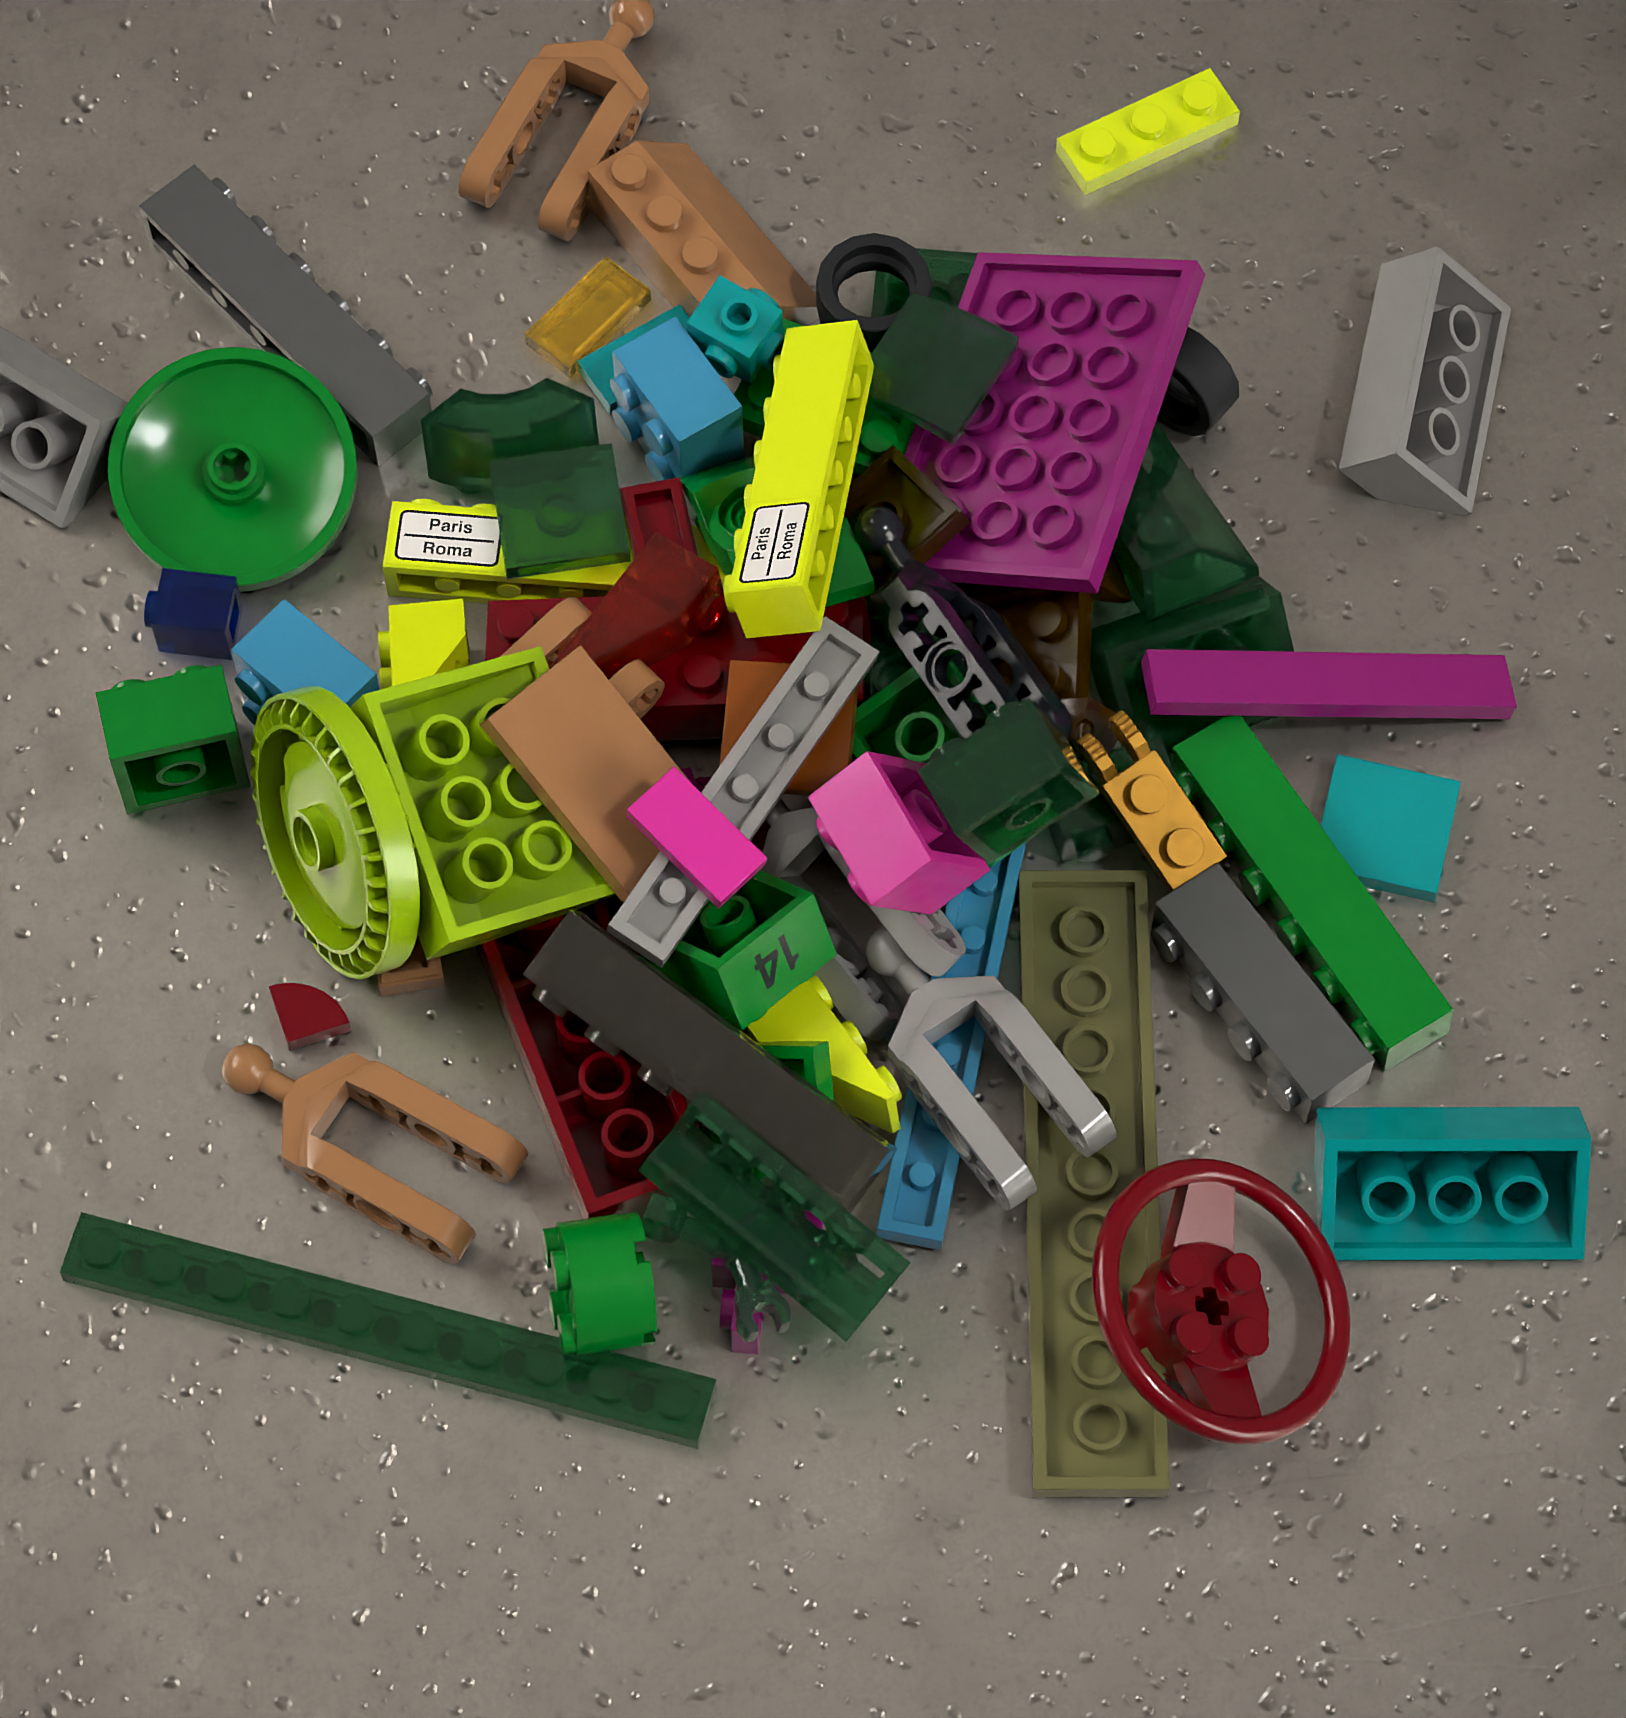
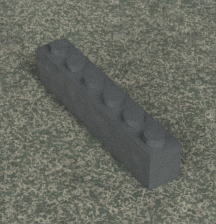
M194 164L139 205L146 238L259 350L277 354L291 360L315 376L330 391L340 405L351 429L354 443L378 467L434 424L430 401L433 392L425 378L412 367L405 370L393 358L390 346L376 330L369 329L366 332L354 320L350 307L337 292L331 290L329 293H326L315 282L311 269L298 254L293 252L287 255L276 244L274 234L259 216L253 215L249 218L238 207L234 194L221 179L216 177L210 180Z

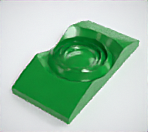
M754 456L680 477L688 513L725 576L732 574L736 558L734 535L736 530L742 529L746 513L744 490L747 484H752L755 473ZM845 516L843 518L825 607L875 593L873 577Z

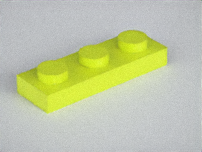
M1208 68L1057 138L1056 153L1083 194L1087 195L1238 125L1240 111L1211 68Z

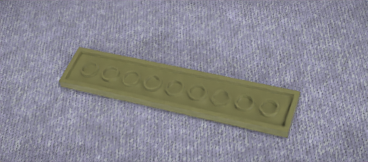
M1020 870L1018 879L1021 1003L1104 1107L1117 1133V1138L1090 1157L1083 1156L1071 1144L1023 1082L1025 1165L1033 1176L1037 1187V1192L1026 1199L1033 1497H1168L1170 1475L1167 1418L1141 1397L1118 1367L1101 1331L1092 1286V1265L1096 1239L1108 1210L1120 1193L1132 1181L1158 1166L1147 870ZM1159 1196L1149 1202L1137 1215L1127 1233L1122 1248L1119 1283L1122 1306L1128 1325L1129 1292L1133 1285L1140 1282L1145 1270L1161 1258ZM1147 1347L1142 1349L1141 1352L1151 1367L1166 1382V1377L1162 1375L1166 1372V1368L1154 1359Z

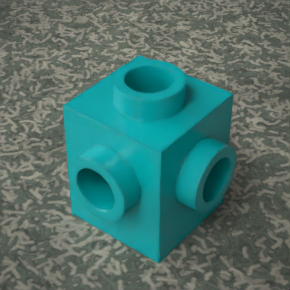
M721 275L718 276L686 322L687 333L716 372L725 378H732L735 375L743 381L752 384L763 367L768 370L773 368L774 357L780 355L785 338L783 310L779 308L777 302L762 290L757 288L746 290Z

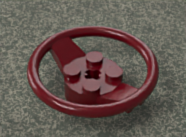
M1191 1158L1159 1165L1132 1181L1120 1193L1108 1210L1096 1239L1092 1265V1286L1096 1313L1107 1346L1118 1367L1135 1390L1168 1420L1188 1432L1208 1439V1441L1235 1445H1254L1272 1442L1300 1430L1313 1420L1327 1405L1343 1376L1350 1347L1351 1322L1348 1296L1341 1270L1327 1240L1312 1218L1289 1194L1270 1180L1245 1167L1215 1159ZM1176 1188L1161 1246V1258L1145 1270L1140 1282L1133 1285L1129 1292L1128 1325L1122 1306L1119 1283L1120 1258L1123 1244L1133 1221L1140 1211L1159 1195ZM1235 1192L1259 1204L1271 1213L1291 1234L1312 1269L1323 1306L1324 1339L1319 1362L1311 1380L1292 1402L1275 1412L1263 1416L1247 1363L1262 1355L1268 1348L1269 1308L1260 1283L1261 1270L1258 1263L1248 1254H1234ZM1147 1347L1154 1359L1168 1369L1162 1375L1169 1380L1179 1382L1189 1400L1173 1390L1156 1373L1142 1354V1349Z

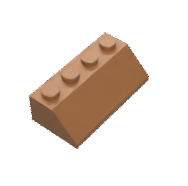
M636 140L588 170L591 210L673 307L680 304L687 315L691 317L718 276L721 275L746 290L757 288L767 293L777 302L779 308L783 310V318L808 326L819 319L816 293L687 143Z

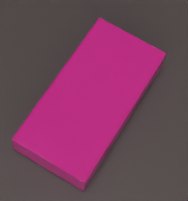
M672 767L627 809L625 817L718 909L762 869L768 858L675 767Z

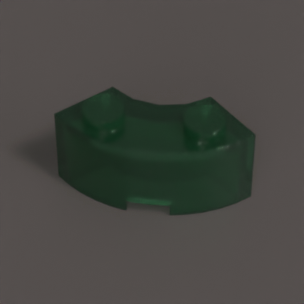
M545 378L527 389L506 394H480L460 388L420 420L428 477L437 482L454 486L460 492L475 494L482 491L518 490L550 482L563 483L572 479L579 470L601 457L594 398L549 378Z

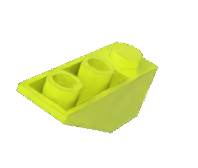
M463 598L388 606L389 631L378 632L381 689L470 665Z
M813 975L808 981L794 988L769 1008L762 1018L752 1022L745 1029L740 1030L732 1026L734 1033L742 1043L828 1041L835 1108L892 1134L901 1129L896 1102L902 1099V1094L897 1082L885 1066L881 1065L876 1069L865 1056L868 1050L858 1029L850 1020L840 1023L831 1011L834 1008L832 999L816 975Z

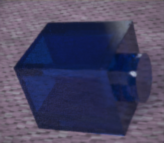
M162 568L158 591L149 590L144 609L145 627L152 628L158 651L232 660L231 649L236 644L243 610L237 577Z

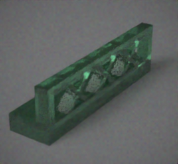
M703 1091L689 1104L674 1128L651 1152L638 1170L845 1342L848 1341L910 1264L906 1258ZM697 1120H700L717 1134L721 1144L715 1143L694 1126ZM752 1168H758L768 1176L774 1187L767 1186L757 1178ZM804 1211H810L824 1223L825 1229H819L808 1220ZM856 1254L865 1256L882 1270L884 1275L881 1278L877 1277L858 1261Z

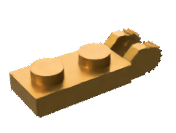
M1119 711L1109 718L1110 725L1115 737L1127 750L1134 763L1117 773L1114 763L1109 758L1104 746L1089 733L1077 740V747L1102 785L1098 788L1167 890L1171 893L1227 857V855L1155 750L1150 751L1147 741L1136 728V725L1124 711Z

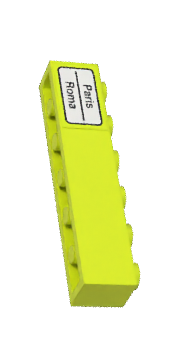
M858 320L787 328L781 354L774 357L773 375L775 383L772 396L767 397L764 401L765 428L762 440H757L754 445L755 473L753 482L745 487L744 506L746 513L742 529H737L734 535V552L736 557L732 574L726 575L724 580V599L727 609L730 613L737 614L746 638L821 631L874 370V363Z
M415 499L411 502L392 501L383 560V572L388 596L435 600L463 598L464 602L488 604V601L641 595L625 520L620 515L604 513L595 517L573 516L548 508L537 509L533 512L511 511L485 503L476 504L472 507L442 505L431 499ZM691 525L705 583V592H724L726 576L696 525Z

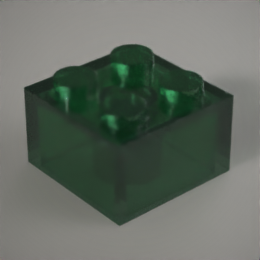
M1030 698L1021 703L1018 701L1009 702L997 708L987 717L985 721L986 726L966 739L959 737L943 743L930 755L931 761L917 770L955 835L989 864L1100 794L1061 729Z

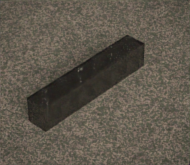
M568 911L523 973L524 976L537 985L532 995L540 1003L561 1017H564L571 1010L589 1024L584 1034L593 1043L615 1057L621 1049L642 1064L637 1071V1075L646 1083L668 1097L674 1089L695 1104L689 1112L693 1118L719 1136H722L729 1129L748 1144L742 1152L746 1158L774 1177L782 1169L801 1184L796 1191L797 1196L824 1216L828 1217L833 1209L841 1215L851 1213L898 1149L626 944L609 934L606 929L583 912Z

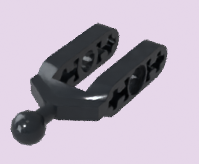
M884 506L870 507L863 511L855 522L854 535L860 548L868 554L881 556L893 572L881 592L882 597L891 608L888 622L892 637L962 737L970 744L980 747L999 749L1006 748L1011 744L1020 752L1043 757L1055 755L1063 750L1069 741L1072 731L1070 715L1000 615L992 607L966 595L962 589L924 563L916 561L902 542L904 526L900 516ZM918 616L924 617V625L931 635L914 631L920 623ZM967 619L978 621L972 629L974 636L982 646L993 647V649L985 652L977 643L965 624ZM932 636L938 637L940 641L936 643ZM951 660L964 677L962 683L956 687L948 679L947 669ZM1004 661H1007L1013 670V680L1010 688L997 671V667ZM975 696L979 703L966 700ZM980 703L984 705L992 716L993 722L996 725L994 731L983 729L989 718ZM1024 704L1026 709L1032 714L1046 716L1047 719L1041 725L1042 731L1045 734L1042 739L1031 736L1037 728L1036 722L1028 711H1023L1021 705Z

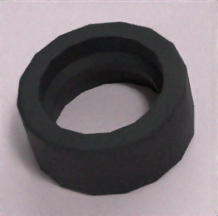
M878 233L852 236L834 246L821 262L816 280V306L820 324L858 320L869 352L877 355L896 352L912 343L927 325L932 297V281L928 264L917 249L898 237ZM880 271L890 273L904 281L909 288L910 297L907 305L894 314L871 318L856 315L843 307L839 302L838 290L844 280L857 273Z
M1188 327L1156 420L1178 433L1194 437L1206 435L1239 398V381L1232 366L1219 349L1202 334Z

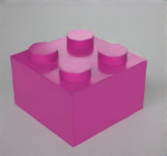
M866 751L808 796L809 801L819 816L816 819L819 833L832 848L840 852L850 869L847 877L852 889L862 901L871 906L932 915L991 870L927 763Z

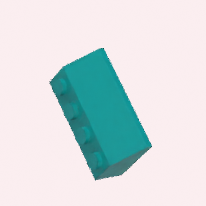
M1317 1107L1314 1159L1317 1227L1327 1240L1336 1260H1584L1592 1138L1579 1107Z

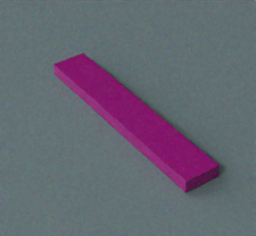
M1147 649L1141 660L1151 715L1510 719L1517 708L1505 655Z

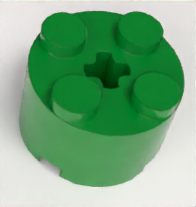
M637 1211L557 1222L555 1227L542 1229L547 1268H552L556 1289L548 1291L553 1329L558 1330L563 1354L573 1353L574 1356L655 1345L656 1340L653 1333L657 1332V1312L653 1275L650 1261H645L643 1252H637L636 1242L646 1241L643 1224Z

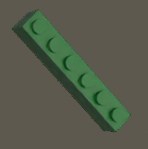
M1225 716L1175 745L1172 750L1171 774L1191 804L1195 806L1203 817L1206 826L1225 854H1229L1241 872L1238 874V877L1246 895L1256 906L1265 904L1277 921L1274 923V929L1279 940L1292 956L1300 953L1313 972L1310 974V979L1332 1006L1337 1005L1349 1022L1347 1025L1374 1057L1384 1072L1448 1034L1454 1009L1242 716Z

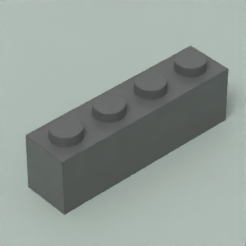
M1219 863L1211 866L1155 903L1151 938L1157 950L1168 962L1173 963L1177 961L1191 978L1189 979V986L1199 1004L1208 1012L1216 1010L1229 1027L1228 1036L1236 1051L1246 1061L1254 1059L1268 1076L1267 1086L1272 1096L1284 1110L1290 1111L1294 1109L1306 1125L1316 1118L1317 1107H1333L1368 1084L1375 1060Z

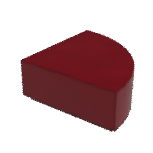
M281 983L268 986L290 1051L351 1031L350 1022L342 1007L324 991L300 983Z

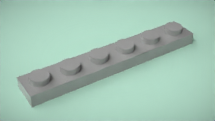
M826 616L823 618L821 631L814 632L701 792L750 841L878 657V650ZM660 851L608 924L607 932L662 968L709 899Z

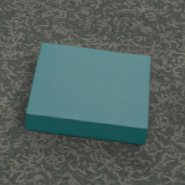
M1337 754L1321 827L1365 887L1434 903L1461 781Z

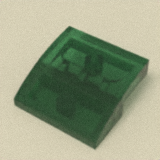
M912 293L871 354L874 370L866 405L899 424L902 423L904 418H907L954 445L1016 352L1019 337L965 310L927 296Z

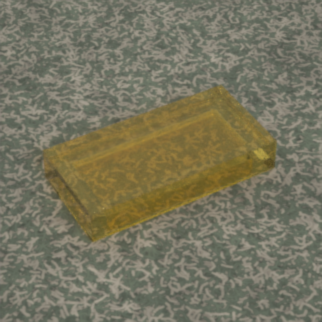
M605 256L525 333L526 345L567 377L572 378L578 372L577 361L605 346L651 301V290Z

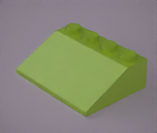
M541 646L363 694L350 707L363 723L373 741L378 745V750L384 762L389 765V772L395 787L400 791L399 797L404 813L409 817L407 823L412 841L415 842L414 852L417 867L419 868L420 921L418 936L427 960L498 939L616 896V893L480 725L549 670Z

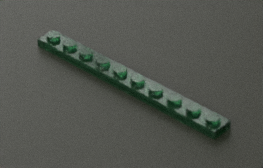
M83 1212L80 1214L59 1272L65 1282L699 1449L717 1389V1381L711 1377L612 1351L574 1356L573 1353L563 1354L559 1337Z

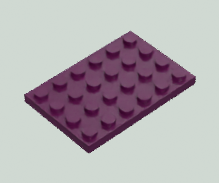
M977 253L905 453V457L956 504L970 521L966 527L925 563L926 566L950 582L1098 593L1205 278V273L1197 260Z

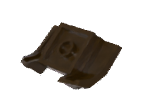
M1111 553L1098 593L961 583V589L966 595L992 607L1000 615L1070 715L1072 731L1069 741L1063 750L1055 755L1045 757L1030 755L1018 751L1011 745L1026 768L1061 763L1087 762L1076 743L1077 740L1087 733L1101 742L1109 756L1118 741L1109 721V718L1114 716L1116 712L1090 698L1089 687L1093 600L1121 604L1132 602L1126 580L1115 554ZM973 620V627L978 622L977 620ZM972 633V636L985 652L993 649V647L982 646ZM1004 661L997 667V671L1010 688L1013 680V670L1010 664ZM1024 704L1021 705L1023 711H1028ZM1028 711L1037 726L1031 736L1042 739L1045 734L1042 731L1041 725L1047 718L1046 716L1032 714Z

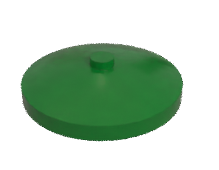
M226 347L197 352L183 357L155 373L138 389L124 408L116 424L108 455V479L112 501L121 524L137 549L151 563L171 577L195 587L219 592H245L271 587L298 575L310 567L330 548L342 531L350 515L357 488L358 466L352 432L346 416L330 391L315 376L293 361L277 354L251 348Z

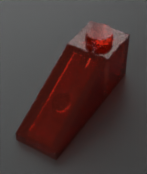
M655 532L549 669L581 645L609 680L621 668L634 660L640 659L647 666H650L689 646L701 629L707 630L713 626L723 610L725 604L724 590L718 568Z

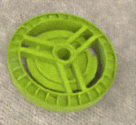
M304 686L275 695L268 699L259 711L253 731L251 748L252 769L250 771L254 790L252 799L255 801L258 814L256 823L261 828L265 843L262 845L263 850L267 849L273 868L271 873L277 876L283 888L281 897L284 900H288L294 910L292 918L294 921L305 926L304 936L313 943L320 956L335 970L349 978L362 980L402 966L411 955L417 939L420 921L419 868L417 867L414 852L416 846L415 842L412 841L407 823L409 817L404 813L399 797L400 791L395 787L389 772V765L384 762L378 750V745L373 741L363 723L350 707L333 692L320 686Z

